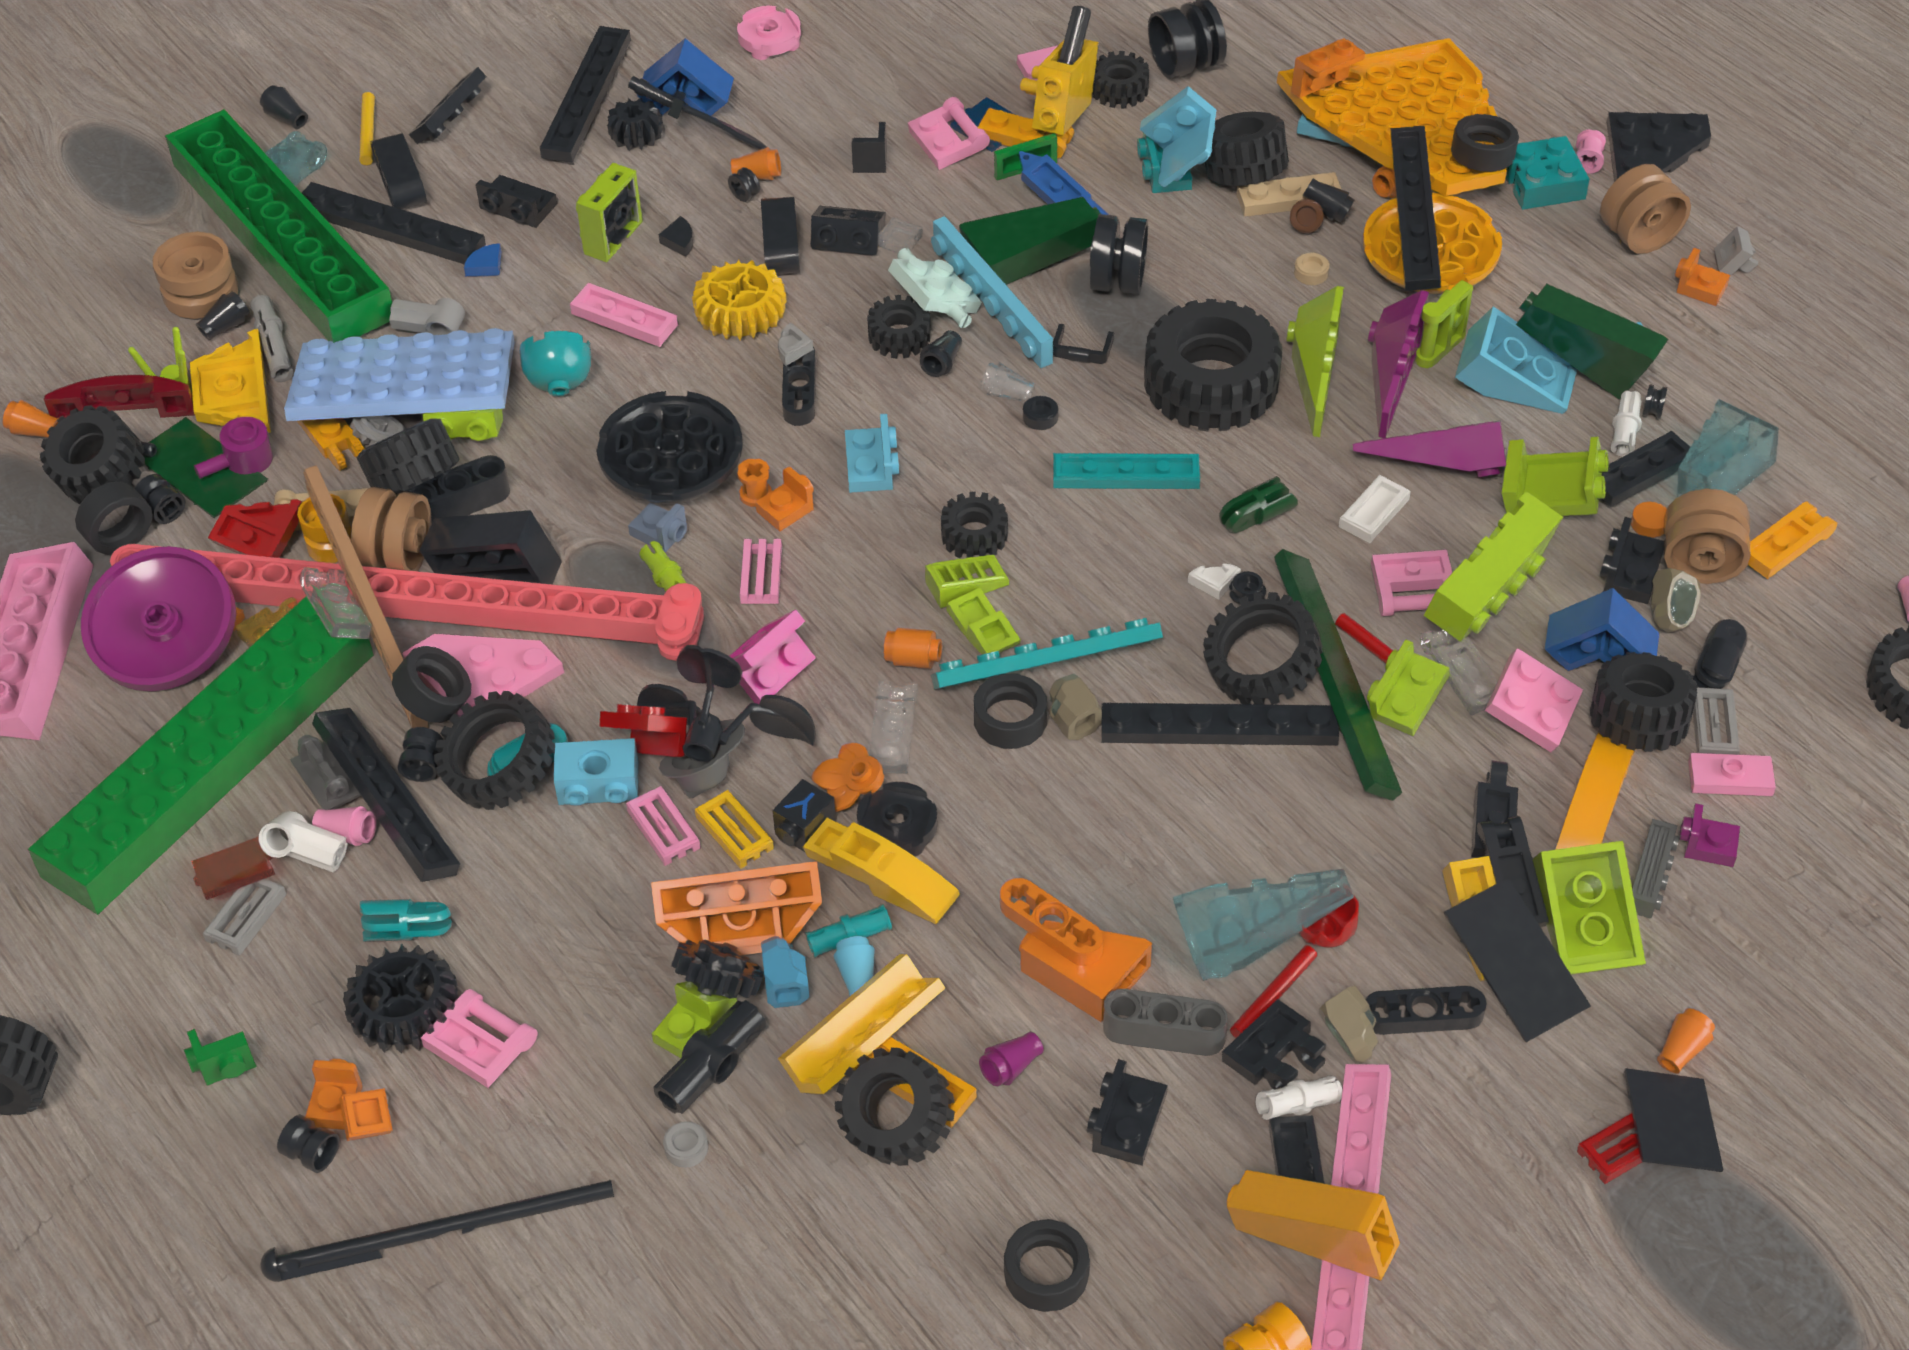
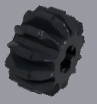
M642 97L637 101H632L628 98L625 103L616 102L615 108L609 110L608 134L611 140L615 141L617 147L626 146L628 151L638 147L642 151L643 146H654L655 140L661 138L662 114L655 107L653 101L644 102Z

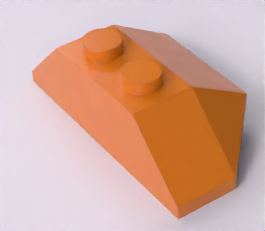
M817 861L651 882L655 920L659 927L679 942L686 943L687 940L698 944L699 941L704 939L722 944L726 942L737 947V951L741 955L762 953L761 942L774 936L785 939L787 944L790 945L822 903Z

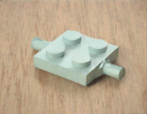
M906 248L901 249L897 255L898 259H893L888 271L924 311H938L947 314L957 322L960 328L970 325L972 318L967 313H977L982 303L972 292L971 286L956 275L953 271L954 268L949 263L943 260H935V262L921 261L911 253L909 248L907 250Z

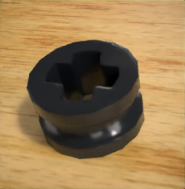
M743 167L737 171V174L734 173L728 178L731 192L740 201L746 202L752 195L754 196L760 192L759 180L748 168Z
M1649 384L1643 416L1653 413L1656 415V418L1661 419L1668 387H1662V389L1657 390L1654 388V385Z

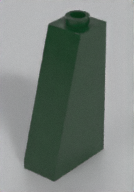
M1084 197L964 222L959 225L960 234L1007 285L1091 247L1097 218L1101 213L1096 207L1092 208Z
M1547 283L1538 295L1533 291L1530 292L1519 307L1524 313L1516 323L1522 330L1619 400L1622 393L1629 390L1654 362L1669 340L1662 334Z

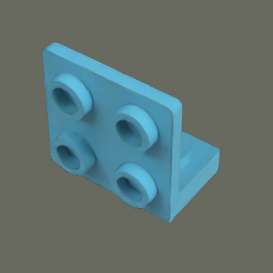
M1189 86L1144 118L1140 124V130L1163 148L1158 181L1162 187H1166L1173 181L1180 180L1189 169L1196 164L1204 163L1212 153V140L1217 110Z

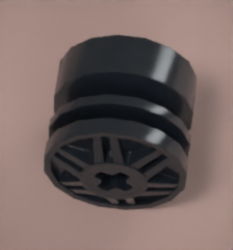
M1196 0L1193 3L1188 2L1181 5L1180 9L1171 7L1150 15L1148 20L1149 45L1157 67L1165 77L1169 79L1193 72L1194 68L1202 70L1224 62L1227 52L1226 33L1217 8L1210 0Z

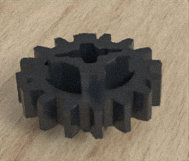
M706 939L699 941L698 944L687 940L686 943L680 942L671 963V967L676 968L675 973L686 976L685 980L694 983L698 987L697 991L708 996L719 995L729 999L737 998L738 994L744 998H749L750 995L756 996L764 972L759 970L760 966L749 963L750 958L741 955L737 951V947L726 942L723 944L715 943Z

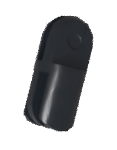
M1732 619L1719 620L1710 630L1694 668L1693 680L1696 681L1697 688L1722 689L1732 680L1747 644L1748 635L1744 626L1738 621Z

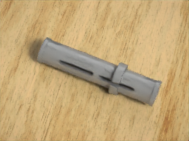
M258 295L250 302V307L255 317L254 329L259 330L271 378H274L276 382H285L292 378L294 371L291 367L281 334L283 330L282 321L275 314L272 299L267 295Z

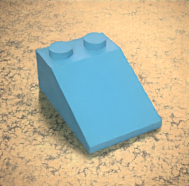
M1493 306L1468 330L1455 378L1483 396L1561 414L1566 412L1577 369L1516 325L1517 321Z

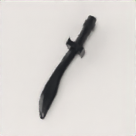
M635 76L631 78L628 84V88L641 97L645 96L668 108L670 107L668 115L678 119L682 110L722 129L759 150L767 147L750 134L686 105L684 102L686 93L677 90L674 96L650 85L643 78L639 79Z

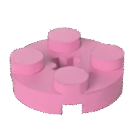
M769 5L747 11L743 15V21L737 24L740 45L745 50L751 52L752 57L757 60H765L772 55L797 50L800 46L801 27L800 20L793 11L785 8L786 13L776 11V6Z

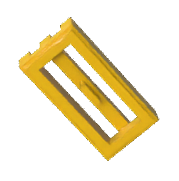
M729 790L695 808L697 820L740 869L747 866L748 859L752 858L755 861L760 858L761 851L765 850L768 853L774 849L773 840ZM725 804L755 838V843L752 844L739 829V826L722 810L720 805ZM711 811V813L718 819V821L740 844L743 850H741L737 846V844L730 838V836L722 829V827L715 821V819L708 812Z

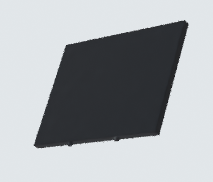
M1625 1068L1628 1098L1630 1099L1641 1161L1723 1172V1164L1704 1079Z

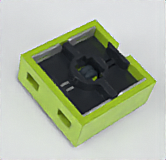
M613 162L597 177L593 185L578 198L576 212L578 213L580 237L585 255L607 263L622 246L621 241L624 238H629L643 222L636 170Z

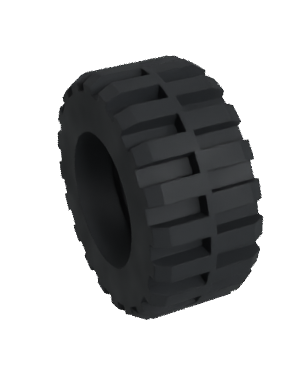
M1206 299V302L1198 303L1197 300L1187 302L1185 307L1182 308L1178 305L1168 311V316L1165 314L1161 316L1148 333L1145 345L1144 366L1146 393L1150 396V401L1158 410L1162 408L1161 413L1171 421L1174 418L1177 419L1178 423L1184 427L1189 428L1192 425L1198 427L1200 431H1209V428L1227 431L1230 429V426L1235 425L1237 428H1240L1250 423L1251 418L1255 421L1263 415L1265 409L1270 408L1275 401L1279 389L1282 361V344L1279 341V335L1263 315L1257 316L1254 309L1246 305L1243 308L1239 307L1234 301L1226 300V303L1216 302L1217 299ZM1215 360L1228 363L1233 367L1214 370L1201 368L1192 363Z

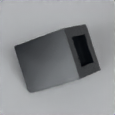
M879 122L878 138H852L853 173H886V122Z

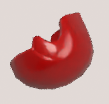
M1338 884L1330 885L1329 889L1321 894L1311 890L1303 902L1295 909V928L1304 941L1312 946L1325 948L1340 946L1348 941L1357 930L1359 901L1352 891Z

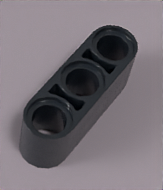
M403 133L370 141L374 160L392 207L404 209L427 203L421 177Z
M795 198L761 199L764 260L767 269L775 270L776 275L800 273Z
M487 455L451 468L404 492L422 494L428 499L431 508L432 524L434 518L470 515L506 500L509 496L510 488L504 461L500 457Z

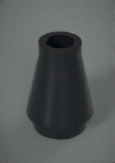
M272 85L262 93L260 105L263 107L265 114L283 121L295 129H300L305 125L308 114L301 109L286 88Z
M1314 178L1302 195L1307 199L1318 202L1323 208L1324 215L1331 222L1335 219L1341 223L1355 199L1348 196L1350 192L1319 182Z
M231 291L227 295L222 294L205 316L196 323V326L202 335L210 340L214 336L245 322V316L250 311L243 300L235 292Z
M948 330L941 337L925 346L920 353V366L922 370L932 377H939L949 373L958 349L962 344L961 336L955 331Z

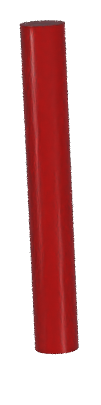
M1342 613L1336 619L1335 625L1385 664L1387 663L1393 649L1346 613Z
M1305 945L1231 1026L1230 1033L1235 1038L1290 988L1316 959L1317 952L1315 949Z

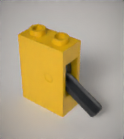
M1074 6L1072 8L1065 39L1039 66L1033 67L1031 73L1033 79L1023 78L1020 82L1021 91L1036 96L1032 124L1034 129L1064 135L1091 104L1099 42L1085 39L1091 16V10L1087 7Z

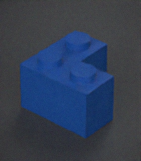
M686 38L644 71L643 79L648 81L650 85L675 96L677 90L686 93L685 103L710 116L727 104L734 80L729 73ZM645 96L642 97L644 102L653 101ZM653 101L655 107L660 110L662 115L670 109V107L668 108L663 104Z
M1611 588L1550 614L1545 650L1567 671H1570L1597 659H1601L1603 662L1606 660L1611 661L1613 656L1618 654L1625 656L1627 652H1635L1637 654L1647 652L1657 656L1659 632L1614 588Z

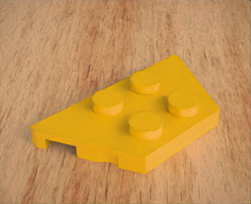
M258 329L247 332L249 339L234 347L228 342L216 348L213 353L203 355L190 362L193 408L197 422L224 426L227 422L238 417H253L262 421L268 433H271L262 344Z

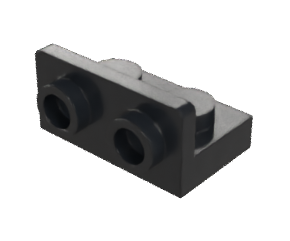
M500 174L492 183L479 180L475 185L480 209L537 228L558 204L555 193Z
M819 205L811 216L810 247L817 250L876 255L878 252L879 233L885 226L886 212Z
M1624 517L1621 530L1613 528L1608 550L1614 551L1613 556L1605 554L1600 576L1606 578L1604 591L1614 588L1625 599L1648 604L1654 586L1652 581L1659 569L1665 541L1629 532L1632 518Z
M1118 1059L1114 1072H1106L1100 1089V1097H1103L1104 1100L1100 1109L1093 1107L1087 1125V1133L1093 1134L1092 1152L1143 1166L1167 1096L1168 1085L1127 1074V1061Z

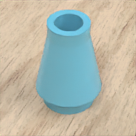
M862 936L849 937L839 941L836 944L837 951L833 956L849 991V996L874 976L875 949L869 945V940Z

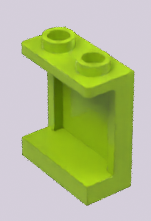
M1590 437L1589 451L1527 455L1524 439L1509 440L1502 486V497L1506 513H1513L1518 499L1527 491L1562 516L1597 514L1599 499H1604L1606 493L1605 478L1602 476V472H1608L1609 468L1607 450H1601L1599 437Z

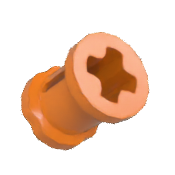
M750 458L738 465L737 475L738 479L742 482L739 490L740 500L743 504L750 507H756V501L772 492L771 486L767 483L770 468L767 462L762 459Z

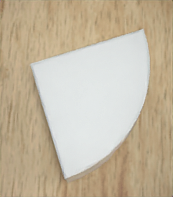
M1222 564V567L1208 568L1200 566L1188 574V583L1219 600L1229 590L1231 581L1241 572V568L1230 564Z

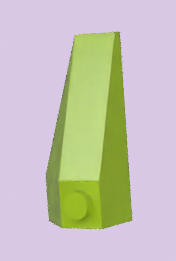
M1336 286L1300 306L1296 321H1289L1286 342L1293 343L1291 357L1314 437H1320L1339 333L1344 290L1342 286Z

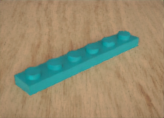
M1147 618L1126 622V630L1112 633L1110 626L1088 631V639L1075 641L1073 634L1051 639L1052 647L1038 650L1036 643L1014 647L1015 655L1001 658L999 651L978 655V663L963 666L962 659L939 664L941 672L931 674L934 690L1153 641L1163 638L1160 622L1148 625Z

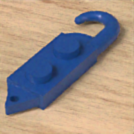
M1023 151L1019 152L1022 168L1021 180L1047 204L1084 197L1092 208L1096 207L1101 214L1109 215L1091 198V194L1047 154L1041 157Z

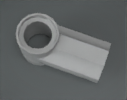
M441 298L435 305L395 299L391 305L389 321L393 329L445 335L458 331L465 317V310L460 303L450 298Z

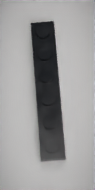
M599 26L539 148L541 158L573 163L631 41L630 30Z
M1425 126L1390 128L1405 291L1441 288V275Z
M310 182L302 192L329 223L461 264H465L467 258L473 252L486 245L484 234L321 184Z
M1102 703L1101 743L1338 746L1339 741L1338 721L1331 705Z
M343 708L316 712L312 722L313 727L421 882L456 876L460 862L352 709Z

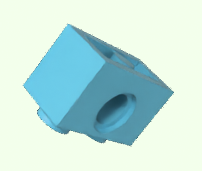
M635 738L555 743L554 785L558 805H582L584 803L601 802L621 803L637 798L639 762Z

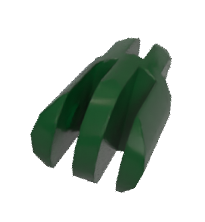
M1275 476L1244 491L1241 495L1227 502L1219 513V520L1228 531L1238 533L1254 525H1260L1295 508L1298 505V500L1293 493H1289V489L1281 482V479Z

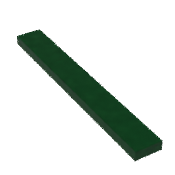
M1282 549L1274 556L1275 563L1288 596H1291L1294 602L1298 600L1303 604L1305 610L1309 611L1318 629L1323 653L1320 654L1322 659L1320 667L1316 668L1364 791L1393 801L1403 792L1310 560Z

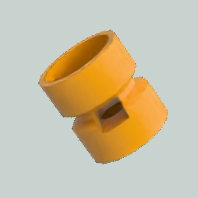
M329 493L351 541L352 527L349 523L350 519L344 500L337 495ZM309 497L302 502L297 514L309 556L317 562L336 563L338 560Z
M1277 1301L1254 1317V1326L1245 1323L1223 1339L1225 1350H1311L1312 1347L1310 1338L1298 1317L1286 1305Z

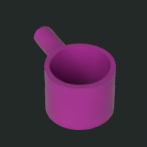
M238 417L227 422L222 427L219 435L223 454L194 465V469L200 479L227 467L239 474L263 472L270 466L273 459L265 424L253 417Z

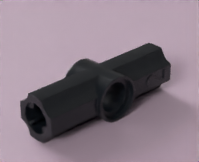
M738 1000L708 1031L700 1029L690 1037L684 1046L682 1058L653 1087L655 1096L659 1098L665 1108L674 1114H683L713 1082L720 1084L732 1074L738 1063L739 1054L766 1027V1020L760 1014L757 1007L747 1000L742 1002Z

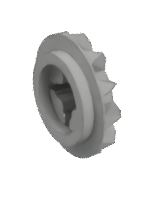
M390 415L353 417L350 426L356 438L362 439L363 444L370 445L406 429L397 419Z

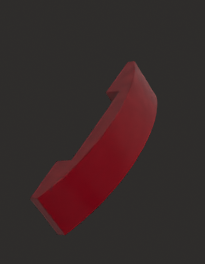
M114 375L92 378L61 387L44 396V402L49 415L58 419L61 416L65 418L69 416L71 410L77 408L79 411H83L84 406L90 405L95 409L98 406H103L109 411L157 408L160 418L195 416L193 397L189 385L159 376Z

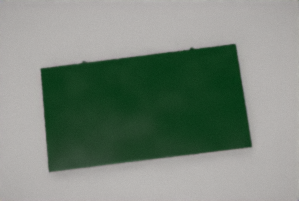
M187 417L148 442L155 444L157 447V453L154 457L143 456L145 458L144 465L149 470L161 475L172 487L214 519L221 514L225 506L236 504L268 481V478L260 472L239 474L231 471L228 467L200 479L196 474L194 465L223 454V450L219 441Z

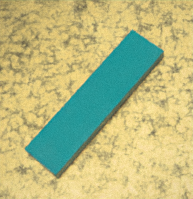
M1053 453V488L1200 489L1199 454Z

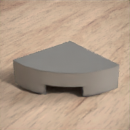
M789 323L782 329L778 341V353L785 366L814 350L813 340L794 324Z

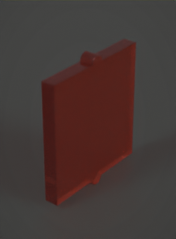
M259 837L191 861L196 876L193 878L195 885L201 886L206 900L275 875V872L270 862L272 857L262 850L259 844Z

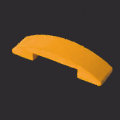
M1600 733L1597 734L1571 801L1556 849L1601 844L1603 842L1609 820L1635 750L1626 749L1627 746L1624 744L1616 745L1611 742L1609 737H1603Z

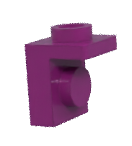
M1695 803L1691 817L1684 816L1681 824L1679 840L1686 841L1684 858L1734 867L1737 858L1740 826L1703 819L1704 805Z

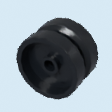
M1105 214L1098 215L1090 252V288L1092 290L1110 291L1114 285L1116 271H1119L1118 284L1121 292L1140 295L1147 254L1148 219L1130 217L1126 221L1123 238H1120V221L1118 217Z

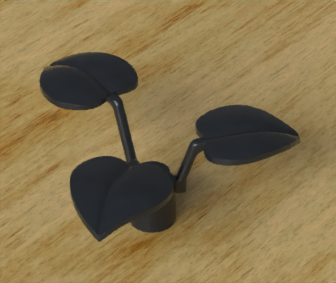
M687 645L681 649L677 657V668L686 680L693 683L706 684L702 710L696 705L695 701L688 700L683 691L668 685H646L638 696L637 706L665 708V716L687 718L688 732L683 745V751L691 759L700 762L711 761L718 743L726 745L728 737L748 715L754 726L765 733L783 738L802 740L812 746L816 738L813 719L801 704L784 696L770 694L764 695L759 704L750 703L723 731L720 719L709 713L714 685L722 688L737 686L742 678V669L732 657L710 648L702 649L697 645Z

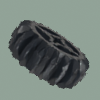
M401 944L398 952L391 953L384 947L383 956L376 958L369 954L368 966L356 965V977L347 978L346 986L348 991L344 992L343 997L347 1022L351 1024L354 1034L358 1038L363 1037L364 1042L369 1047L378 1043L379 1048L385 1053L392 1045H395L396 1050L402 1054L405 1045L412 1044L419 1051L421 1037L426 1032L428 1034L434 1032L433 1024L436 1021L445 1023L447 1017L444 1013L447 1010H453L455 1007L454 1002L460 997L456 988L458 986L456 976L450 970V966L445 959L439 960L434 950L424 954L423 949L417 945L411 952H408L407 948ZM431 986L433 992L427 1001L423 999L425 996L424 990ZM375 996L380 998L378 1000L379 1006L373 1012L370 1009V1005Z

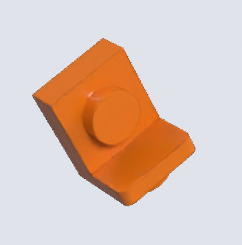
M1693 248L1688 259L1682 257L1676 269L1675 277L1680 279L1677 293L1717 306L1728 286L1730 275L1699 265L1698 260L1701 250Z
M790 466L783 470L784 484L755 502L756 512L779 532L814 510L812 495L814 489L812 483L805 475L798 474Z
M330 1059L329 1061L314 1060L312 1072L316 1081L305 1117L314 1121L316 1128L325 1127L328 1129L345 1130L339 1098L341 1095L362 1091L363 1085L355 1064L342 1059Z

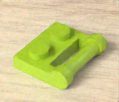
M1461 280L1451 290H1445L1437 302H1429L1423 306L1422 320L1424 321L1422 341L1421 347L1416 351L1415 362L1419 367L1431 368L1435 366L1465 338L1473 285Z

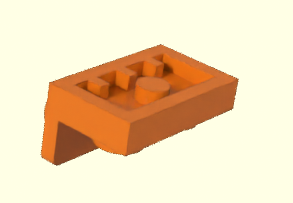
M1343 38L1295 59L1291 93L1301 98L1348 78L1350 65L1364 60L1365 51L1354 45L1353 42Z

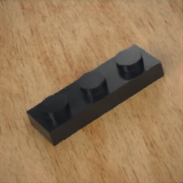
M477 67L464 76L410 132L409 136L417 145L426 138H429L431 141L436 139L446 129L443 125L446 119L451 122L464 110L461 106L463 101L465 100L469 103L482 91L479 84L487 77L483 71Z
M1673 431L1664 434L1609 464L1608 472H1602L1606 487L1605 498L1602 500L1610 507L1617 505L1694 463L1697 452Z

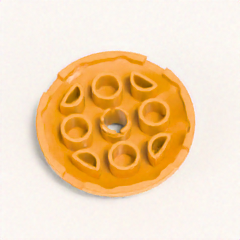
M1432 193L1441 288L1425 289L1423 291H1427L1429 294H1442L1447 289L1451 290L1461 280L1474 286L1484 280L1496 267L1502 250L1501 233L1497 232L1491 224L1492 218L1475 204L1452 195L1444 196L1440 193ZM1394 198L1379 206L1369 216L1364 227L1363 247L1369 262L1378 273L1390 282L1405 288L1397 200Z

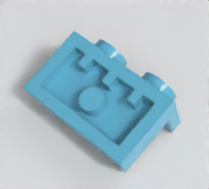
M880 414L881 428L845 430L849 493L893 490L892 475L899 474L898 452L891 453L890 448H897L896 427H888L887 414Z

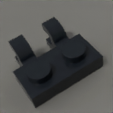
M1277 999L1222 1051V1062L1254 1085L1264 1077L1267 1079L1270 1087L1275 1090L1287 1086L1289 1082L1298 1076L1297 1069L1281 1061L1290 1051L1295 1053L1299 1062L1307 1070L1315 1074L1325 1064V1058L1320 1054L1326 1049V1043L1315 1036L1309 1035L1311 1032V1022Z

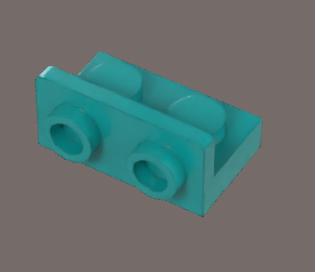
M1143 133V138L1137 139L1138 157L1144 158L1142 161L1144 180H1149L1152 193L1192 190L1190 169L1180 180L1173 181L1166 187H1162L1158 183L1163 148Z

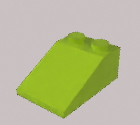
M1623 841L1541 851L1533 858L1549 920L1547 929L1552 946L1571 975L1646 964Z

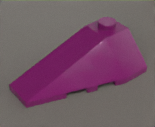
M1421 290L1385 307L1379 322L1373 321L1370 327L1368 341L1373 342L1371 359L1378 437L1386 438L1413 367L1416 351L1421 345L1424 327L1422 310L1423 306L1428 302L1429 292Z
M1501 420L1352 444L1353 451L1465 471L1477 470L1478 477L1500 474L1499 467L1506 466Z

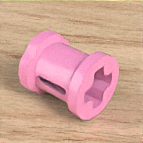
M1587 129L1577 136L1576 148L1578 151L1576 154L1587 174L1598 172L1604 164L1602 151L1605 148L1606 138L1604 134L1597 130Z

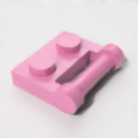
M957 97L947 99L942 107L908 122L909 133L939 170L985 149L990 142L987 133L983 129H978L965 113L964 105ZM954 119L968 136V139L961 141L947 122Z
M1447 550L1372 555L1371 568L1379 599L1380 615L1393 616L1394 612L1426 610L1434 594L1393 597L1392 592L1438 589L1453 573Z
M468 989L454 1002V1009L447 1010L444 1013L447 1017L445 1023L436 1021L433 1024L434 1032L431 1034L426 1032L421 1037L423 1047L489 1088L521 1052H525L532 1047L538 1032L526 1023L518 1024L483 1002L482 995L472 989ZM475 1016L507 1036L508 1039L502 1042L466 1018Z

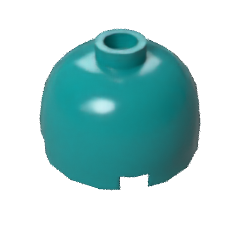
M569 331L544 332V339L534 342V338L531 336L520 345V362L524 375L532 386L548 392L552 396L568 394L570 390L575 389L584 382L589 374L591 367V345L589 340L584 343L583 335Z

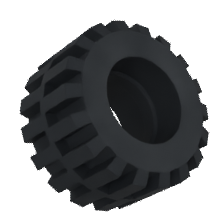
M1250 111L1227 115L1215 120L1212 153L1205 161L1206 174L1210 180L1230 186L1256 184L1272 179L1287 168L1289 158L1285 125L1279 116L1266 112Z
M90 405L84 406L83 411H79L77 408L71 410L69 416L66 418L61 416L57 420L58 424L55 427L51 426L47 431L49 437L48 439H43L41 447L44 449L40 453V460L43 463L42 468L68 498L70 497L78 504H81L85 497L97 487L109 482H124L134 486L132 484L133 480L139 479L142 474L139 467L145 464V458L142 456L145 452L143 445L118 414L112 410L109 411L106 407L98 406L95 409ZM97 450H100L99 453L93 459H91L88 462H85L91 454H93Z
M429 419L402 430L365 448L356 457L370 487L390 489L395 494L406 491L454 467L460 460L441 419Z
M1627 652L1625 656L1618 654L1613 656L1611 661L1606 660L1602 664L1601 669L1598 670L1590 707L1591 722L1594 727L1599 728L1598 733L1603 737H1609L1611 742L1616 745H1626V749H1642L1644 752H1653V749L1667 750L1669 745L1676 746L1680 744L1681 739H1685L1688 734L1698 693L1696 692L1697 683L1692 680L1693 676L1688 670H1682L1681 664L1676 661L1671 662L1667 657L1655 656L1647 652L1642 654Z
M0 1015V1115H23L26 1112H33L37 1109V1106H40L58 1059V1052L55 1051L56 1046L54 1043L49 1041L48 1037L36 1030L35 1027Z
M891 1047L890 1053L883 1048L873 1050L874 1058L872 1059L864 1054L857 1059L860 1066L856 1070L849 1066L844 1075L849 1077L846 1085L839 1083L836 1091L843 1096L842 1101H835V1111L842 1115V1118L838 1119L837 1123L839 1128L847 1133L845 1138L861 1152L889 1165L891 1162L898 1166L908 1165L909 1159L918 1163L926 1159L923 1153L926 1150L934 1154L940 1148L936 1143L937 1139L940 1136L947 1139L950 1130L945 1127L946 1121H954L955 1112L948 1108V1104L955 1102L953 1093L946 1089L949 1085L946 1078L938 1073V1069L911 1051L907 1053L901 1048ZM910 1084L914 1095V1105L910 1116L900 1126L890 1130H882L877 1121V1106L881 1097L887 1090L896 1085Z

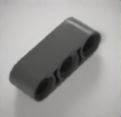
M1117 989L1106 996L1104 1001L1103 1032L1112 1042L1202 1056L1217 1054L1224 1047L1228 1017L1225 1008L1218 1002L1132 989ZM1118 1015H1126V1016H1129V1017H1127V1018H1120V1017H1117V1016H1118ZM1159 1021H1168V1022H1171V1023H1169V1024H1163V1023H1160ZM1201 1027H1211L1213 1029L1206 1030Z

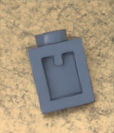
M650 502L628 525L630 536L648 545L652 541H657L662 546L664 552H666L675 542H679L686 533L687 523L684 506L677 503L670 511H667Z

